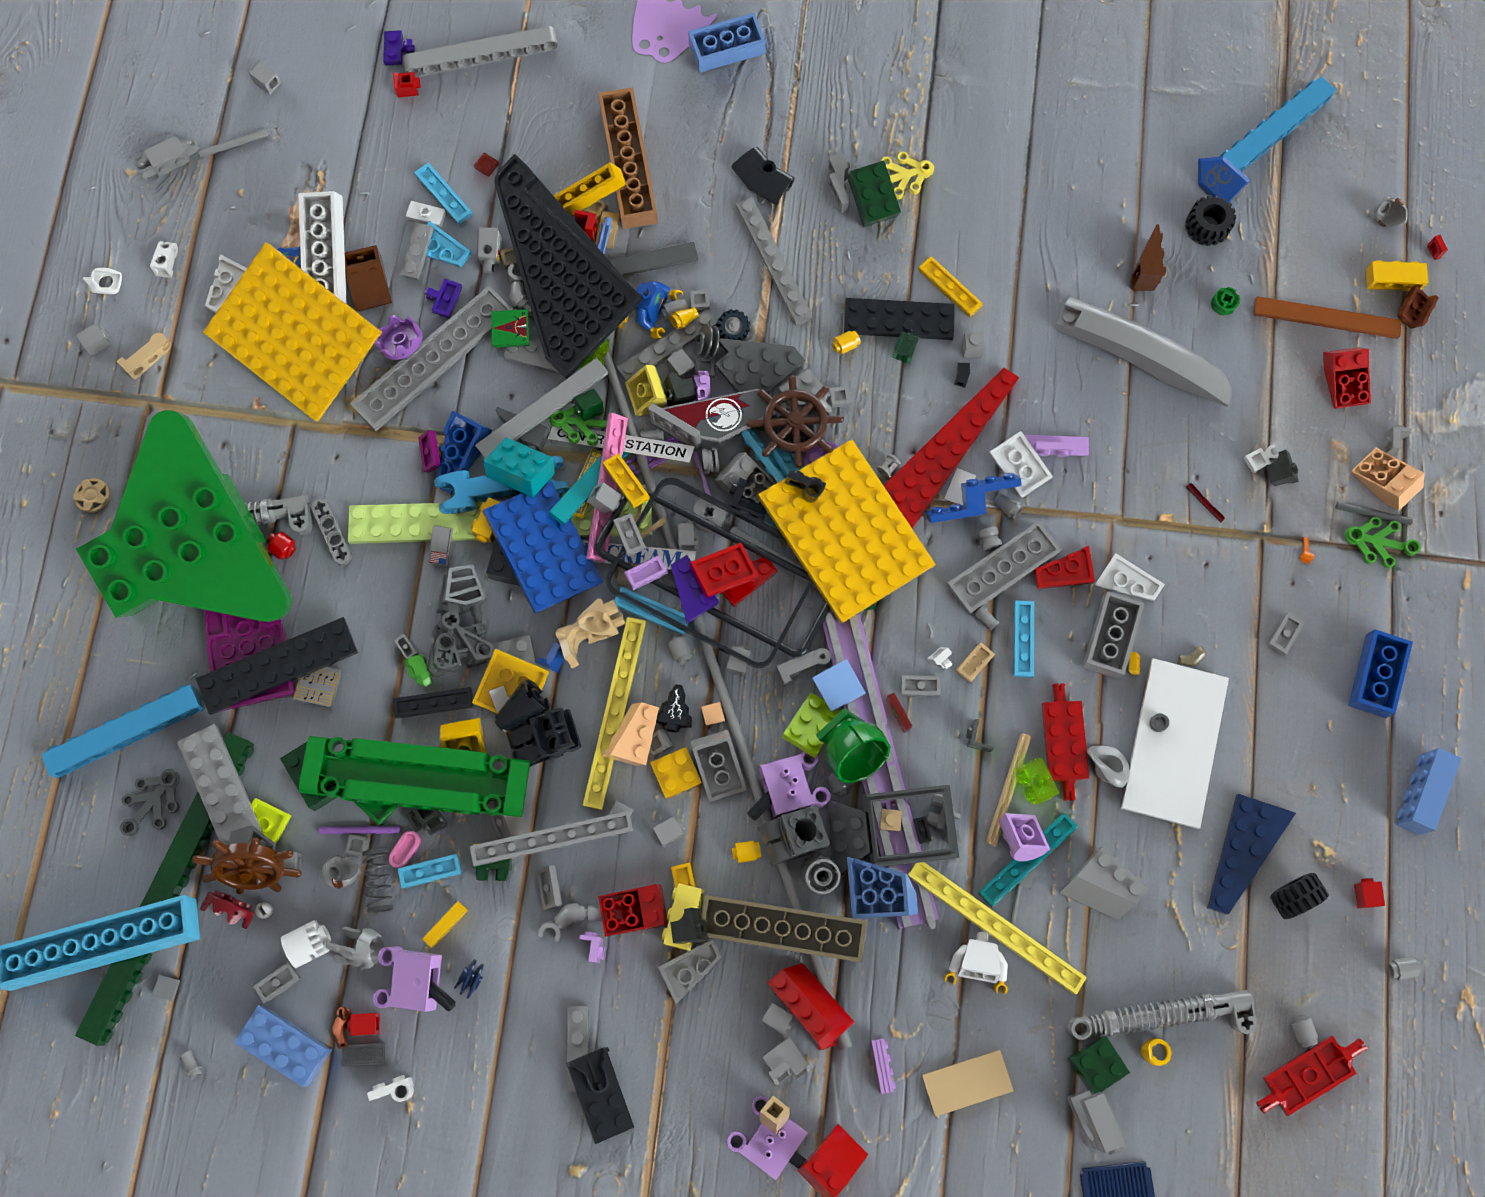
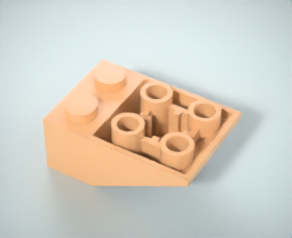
M1378 448L1370 452L1351 471L1382 502L1398 511L1424 487V473Z

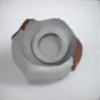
M1389 196L1380 199L1375 204L1374 220H1377L1378 224L1383 227L1393 228L1407 223V208L1401 199Z
M339 855L330 858L321 868V876L325 882L337 889L354 883L362 872L354 859L349 856L341 857Z

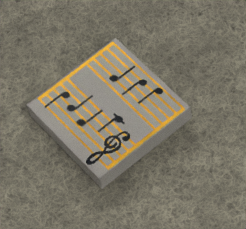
M324 667L300 677L293 700L332 708L342 670Z

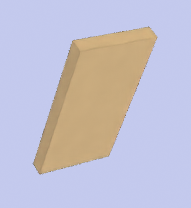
M1000 1050L921 1075L935 1117L1014 1091Z

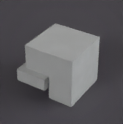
M790 1037L763 1056L766 1065L771 1070L768 1074L776 1086L792 1074L798 1080L811 1070L809 1064Z

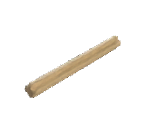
M1022 733L1019 737L986 839V843L989 845H997L1002 830L999 821L1008 811L1031 740V736Z

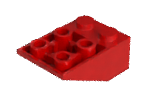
M1356 347L1323 352L1324 373L1334 409L1371 404L1369 348Z
M654 884L598 896L605 937L668 926L662 885Z

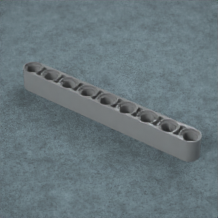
M547 26L409 53L403 56L405 73L415 72L416 77L552 51L558 47L555 29Z

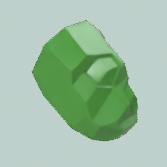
M416 655L404 660L409 677L414 679L418 685L426 687L432 684V677L427 670L428 664L424 655Z

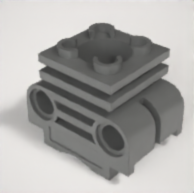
M817 805L781 815L777 819L757 827L758 831L761 832L764 844L770 843V846L766 848L770 858V866L811 855L829 847L828 845L830 844Z

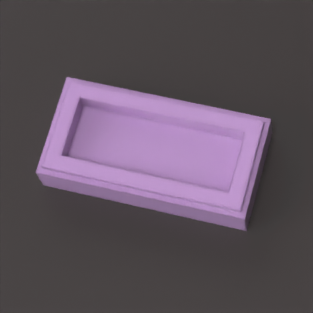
M658 555L624 572L634 591L668 574V571Z

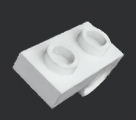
M402 1075L392 1079L393 1083L385 1086L384 1082L372 1086L373 1091L367 1093L369 1101L389 1094L397 1102L410 1099L414 1093L412 1077L405 1079V1076ZM401 1085L407 1089L405 1097H400L398 1094V1088Z

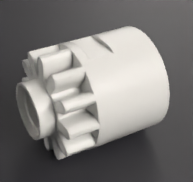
M313 920L281 936L284 952L295 968L330 951L326 948V942H331L330 934L324 925H318L317 920Z

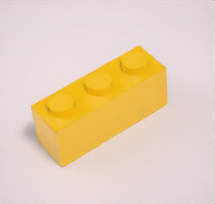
M1376 260L1372 261L1365 270L1367 289L1410 291L1411 287L1418 286L1422 290L1429 283L1427 263H1419L1418 261L1408 263Z

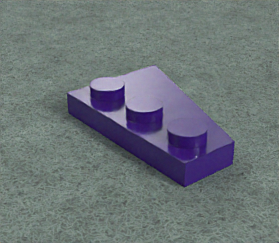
M688 555L671 564L686 624L719 604V600L715 595L706 599L689 566L692 561Z

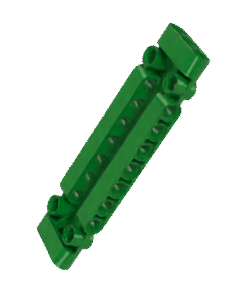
M309 736L299 781V793L323 795L329 798L341 797L343 800L426 810L434 808L433 810L471 815L486 813L491 816L522 817L530 760L505 758L501 755L489 756L487 753L360 738H353L351 741L344 740L341 737ZM337 745H344L340 752L334 751ZM497 762L504 763L502 769H494V765ZM335 783L336 788L333 791H327L328 785ZM491 801L498 802V806L495 809L487 807Z

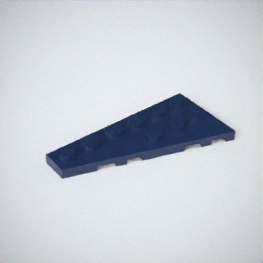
M1241 794L1236 795L1207 906L1208 909L1225 915L1231 912L1295 816V812Z

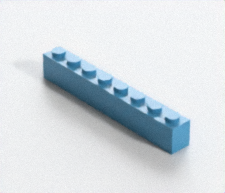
M1322 76L1316 81L1314 79L1311 80L1305 90L1300 89L1292 100L1288 99L1281 106L1279 111L1277 109L1270 114L1269 119H1263L1254 131L1251 129L1242 141L1240 139L1232 145V149L1229 151L1226 149L1219 157H1226L1242 172L1332 98L1336 89Z
M183 685L171 694L161 695L154 702L142 704L135 711L123 713L122 717L105 721L103 726L88 729L83 735L71 737L60 746H52L41 756L49 776L60 778L190 717L205 708L197 689L191 685Z

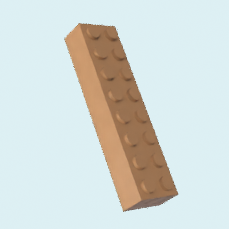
M633 87L600 92L598 97L610 163L621 169L626 185L616 190L622 228L628 229L658 224L655 199Z

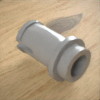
M657 428L654 431H641V438L665 441L664 430Z
M982 606L975 615L977 619H980L992 630L999 621L987 611L988 608Z
M187 1051L179 1057L187 1072L186 1077H189L190 1080L202 1074V1067L198 1066L192 1051Z

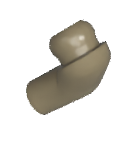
M1197 646L1191 656L1179 655L1178 663L1179 665L1196 666L1206 657V651L1202 646Z

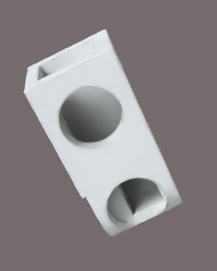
M164 241L158 243L150 264L155 276L172 278V268L178 253L176 243Z

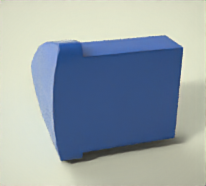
M554 642L546 659L538 658L536 663L558 673L564 661L560 644Z

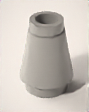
M1001 493L994 500V503L1009 518L1015 519L1023 509L1020 502Z

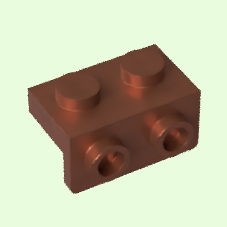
M1413 286L1408 292L1397 317L1410 329L1422 327L1428 322V318L1435 308L1439 297L1437 295L1428 297L1418 286Z

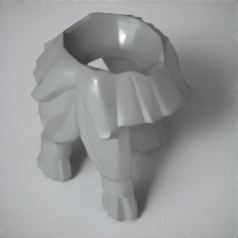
M347 926L343 927L341 932L350 939H358L355 949L326 942L327 949L340 952L343 955H335V963L358 966L359 970L371 968L374 964L378 963V953L385 946L383 937L372 928L359 930Z

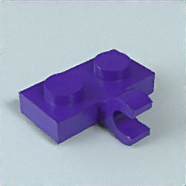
M401 30L384 31L383 62L385 66L402 65L403 52H415V45H412L413 40L405 39L403 41Z
M444 278L439 291L427 287L425 291L426 298L432 301L435 300L431 310L432 313L450 319L461 292L462 284Z

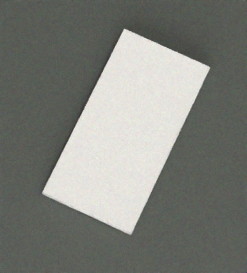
M1154 658L1151 659L1129 765L1130 775L1125 785L1121 809L1200 829L1229 678ZM1158 713L1166 715L1169 719L1168 728L1162 732L1153 731L1149 723L1150 719ZM1155 719V724L1157 727L1164 726V721L1162 719Z

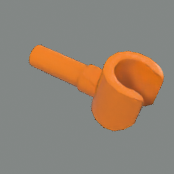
M1304 537L1300 561L1310 564V561L1314 559V554L1308 552V537Z

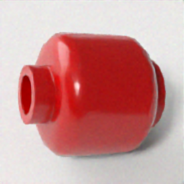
M284 532L272 533L267 539V543H269L267 551L279 560L289 559L296 550L295 540Z

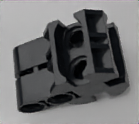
M563 708L546 711L543 716L532 717L526 723L506 732L511 750L517 749L512 752L513 758L530 760V767L546 760L564 756L563 753L574 752L582 747L570 709L563 710Z

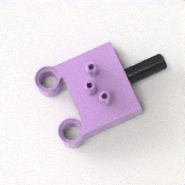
M763 1095L755 1097L752 1101L753 1112L759 1116L760 1111L755 1108L756 1102L758 1100L769 1101ZM788 1119L777 1134H774L761 1123L748 1143H746L745 1135L742 1132L733 1131L727 1138V1144L732 1151L740 1152L776 1180L788 1162L799 1169L807 1160L796 1150L808 1133L791 1119ZM735 1135L740 1136L743 1140L742 1145L739 1147H734L730 1142L731 1138Z

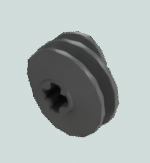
M705 324L700 329L694 346V354L696 356L701 354L705 358L709 351L711 358L715 356L720 338L718 327H711V325Z

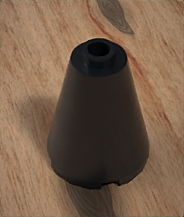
M524 679L495 715V724L499 729L508 731L525 723L532 717H538L550 710L551 705L548 698L543 699L541 696L543 691L533 681Z

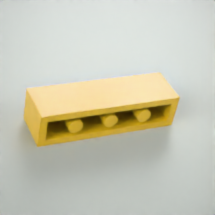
M609 162L555 194L554 197L570 216H573L575 210L582 211L626 185L621 169Z

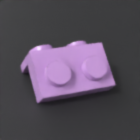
M585 932V935H580L579 939L591 942L588 962L600 964V960H604L606 949L602 946L603 939L595 932Z

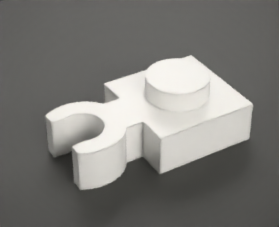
M1270 445L1265 452L1260 448L1243 458L1253 474L1266 468V465L1271 464L1270 461L1278 458L1279 453L1276 455L1271 454V450L1275 448V445Z

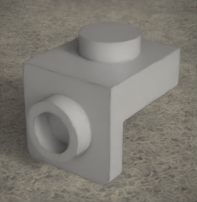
M1401 425L1392 427L1386 433L1384 439L1386 453L1394 455L1401 449V438H1406L1411 433V428H1405Z

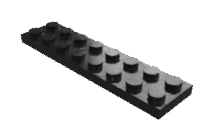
M341 617L196 678L208 714L212 715L359 652L346 619Z

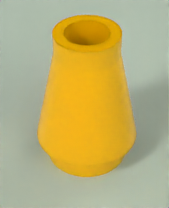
M692 307L673 312V315L670 316V321L675 329H683L699 315L696 308Z

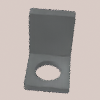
M975 718L972 722V727H968L966 738L969 739L968 747L991 752L994 746L975 742L979 719Z

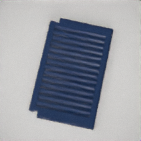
M1146 1161L1082 1168L1084 1174L1080 1175L1083 1197H1155L1151 1168H1146Z

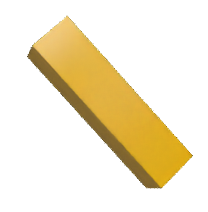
M457 901L422 940L431 948H434L469 910L460 901Z

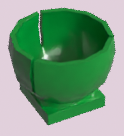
M845 708L816 734L819 741L827 745L826 760L834 775L841 782L854 783L866 779L879 770L888 759L887 757H889L891 746L884 733L875 724L865 722Z

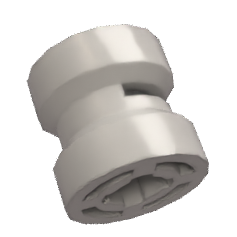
M995 526L985 528L979 532L980 538L984 540V551L995 550L1002 546L1001 539L997 536L999 533L998 529Z

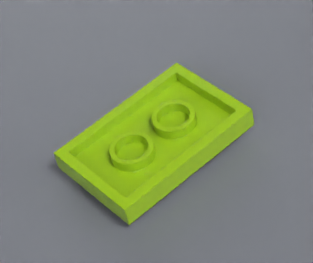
M810 693L783 733L782 738L816 758L825 744L819 741L816 734L841 710L837 709L831 712L823 699Z

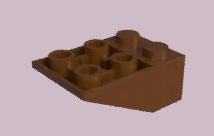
M1156 224L1131 274L1133 291H1155L1162 277L1166 274V265L1163 264L1164 248L1161 247L1163 233L1160 231L1159 224Z
M377 245L345 252V274L356 312L392 303L382 256Z

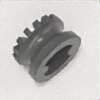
M1162 713L1154 715L1149 721L1151 729L1156 732L1166 730L1169 726L1168 717ZM1155 719H1162L1164 726L1157 727Z

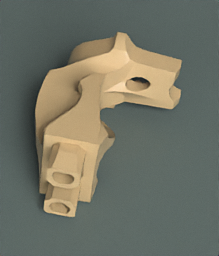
M601 598L597 599L577 618L578 621L576 623L556 630L555 634L560 642L564 659L568 661L572 669L579 665L577 652L581 641L588 638L587 641L591 644L619 634L617 627L626 624L624 616L619 612L614 600L604 604Z

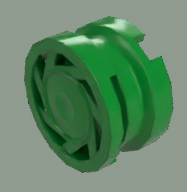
M1231 287L1219 289L1211 300L1212 309L1219 315L1233 313L1240 304V295L1236 293L1237 290Z

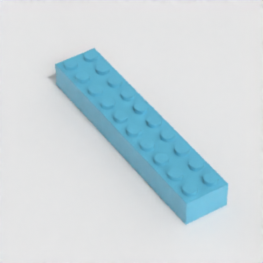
M182 895L1 945L0 989L12 991L199 940L197 900Z

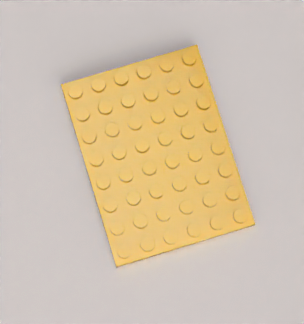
M265 242L203 333L314 421L318 422L382 331L276 248Z
M852 439L799 470L807 477H817L826 483L824 491L817 501L813 503L805 501L802 496L803 490L785 484V479L759 493L757 496L841 624L936 565ZM808 489L809 493H811L812 495L817 494L814 489Z

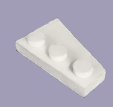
M221 254L218 269L214 273L215 279L210 287L205 307L214 313L218 311L247 269Z
M1115 553L1094 586L1154 601L1165 584Z

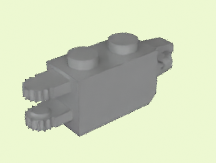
M171 137L144 150L147 157L137 161L136 167L140 170L142 169L140 174L143 178H149L155 174L161 176L190 162V156L199 151L200 148L194 138L180 142L177 137Z

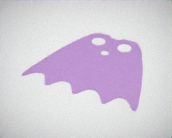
M637 0L632 33L633 49L642 55H652L655 60L662 63L670 62L689 47L688 31L709 26L717 17V14L705 17L701 14L700 5L686 9L682 4V0L672 2L666 0ZM657 36H662L663 39L658 41ZM642 40H648L650 47L642 49L639 43ZM663 47L668 48L670 51L666 57L659 55V50Z

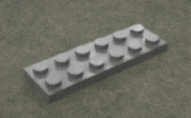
M1038 521L949 581L947 586L970 615L1058 555L1062 550Z
M213 724L177 741L219 841L229 845L231 831L250 825L262 833V828L217 725Z

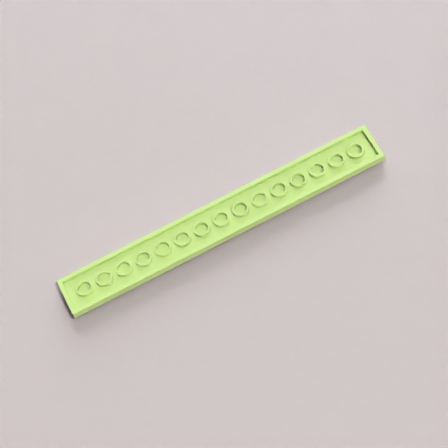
M649 500L643 503L641 513ZM627 501L618 518L630 513L635 518L638 506L633 509ZM475 502V510L459 514L441 513L439 510L441 503L349 506L348 542L349 544L431 542L434 525L453 528L452 541L476 540L471 526L473 521L478 519L483 502ZM589 504L583 518L574 515L571 517L580 537L590 536L594 506ZM652 507L639 528L640 535L652 526ZM615 524L611 529L610 536H619Z

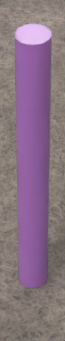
M320 826L319 833L390 834L401 833V826Z

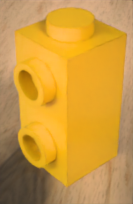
M489 497L486 502L482 503L478 519L473 521L471 529L477 541L481 543H486L487 541L492 544L495 536L482 511L500 502Z

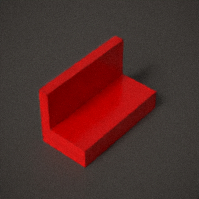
M575 210L576 223L595 244L599 229L597 215L595 213Z

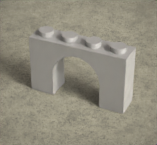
M1085 1089L1066 1097L1088 1147L1104 1153L1108 1152L1109 1155L1121 1151L1120 1147L1126 1145L1104 1093L1098 1092L1091 1095L1090 1090Z

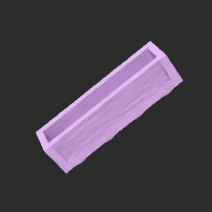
M884 1039L872 1040L871 1046L880 1094L894 1092V1089H896L895 1081H892L891 1078L893 1070L892 1067H889L891 1059L886 1051L888 1043Z

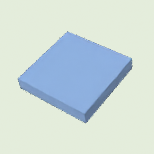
M847 659L812 677L831 712L866 694Z

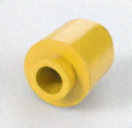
M848 331L833 338V350L842 355L857 348V345L860 344L859 335L856 331Z
M752 840L735 843V848H732L733 860L737 859L738 863L756 861L757 858H761L759 842Z

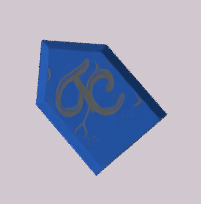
M1224 156L1198 159V185L1209 195H1212V197L1217 195L1220 199H1227L1226 202L1229 203L1251 181Z

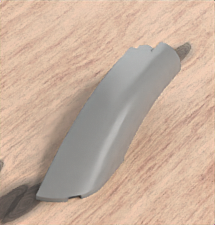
M1073 297L1067 300L1065 309L1057 322L1056 331L1095 345L1123 358L1156 377L1160 382L1228 407L1231 397L1229 381L1218 367L1170 338L1121 315Z

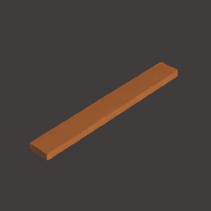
M1259 296L1254 301V316L1398 339L1401 336L1402 320Z

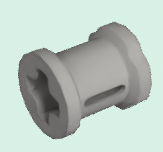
M889 453L887 459L877 466V470L882 476L890 478L891 473L896 467H900L901 462L896 456Z

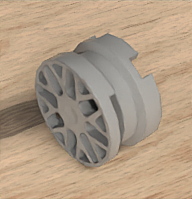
M717 447L711 448V450L702 449L704 475L710 472L719 473ZM712 454H714V458H715V467H714L713 455H712Z

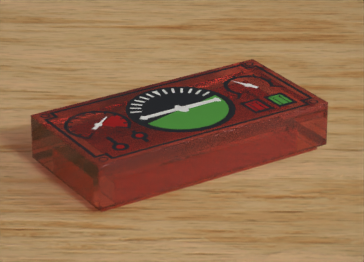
M896 694L888 695L886 701L903 733L910 731L912 724Z

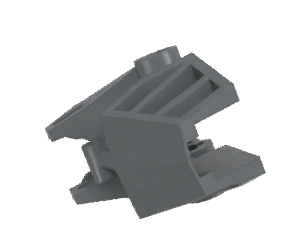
M473 564L449 568L447 574L443 576L436 613H441V619L432 631V636L436 641L430 648L427 666L431 676L439 677L457 671V667L462 665L460 659L471 668L486 663L487 658L492 657L494 644L479 637L487 630L481 618V605L484 604L486 597ZM471 611L475 624L464 628L458 626L460 623L459 615ZM481 645H486L489 650L484 649Z

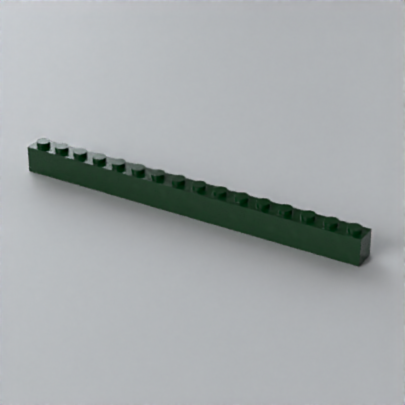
M227 732L223 741L240 777L245 770L244 765L247 759L254 752V743ZM197 792L140 907L178 897L182 889L188 885L189 875L192 869H195L198 865L192 862V858L195 855H200L201 851L207 847L208 837L215 830L199 792ZM152 953L111 963L75 1034L76 1037L96 1046H104L111 1040L113 1036L112 1030L115 1024L122 1018V1010L125 1004L132 998V990L135 984L140 981L142 970L150 961Z

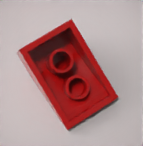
M837 1124L797 1171L822 1197H837L866 1159L868 1153Z

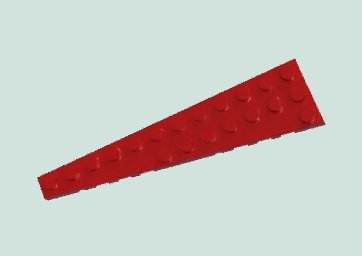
M1003 368L883 485L912 529L1018 381L1019 377L1006 368Z

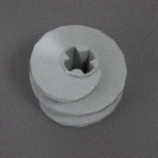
M703 499L696 501L692 513L719 527L723 526L726 519V511ZM693 522L698 530L704 533H712L711 530Z

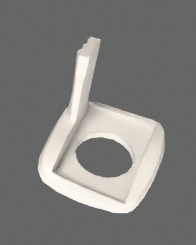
M96 268L92 271L91 277H83V280L89 285V290L93 293L117 294L121 286L122 274L109 268ZM102 277H111L113 279L112 285L108 288L100 287L99 281Z

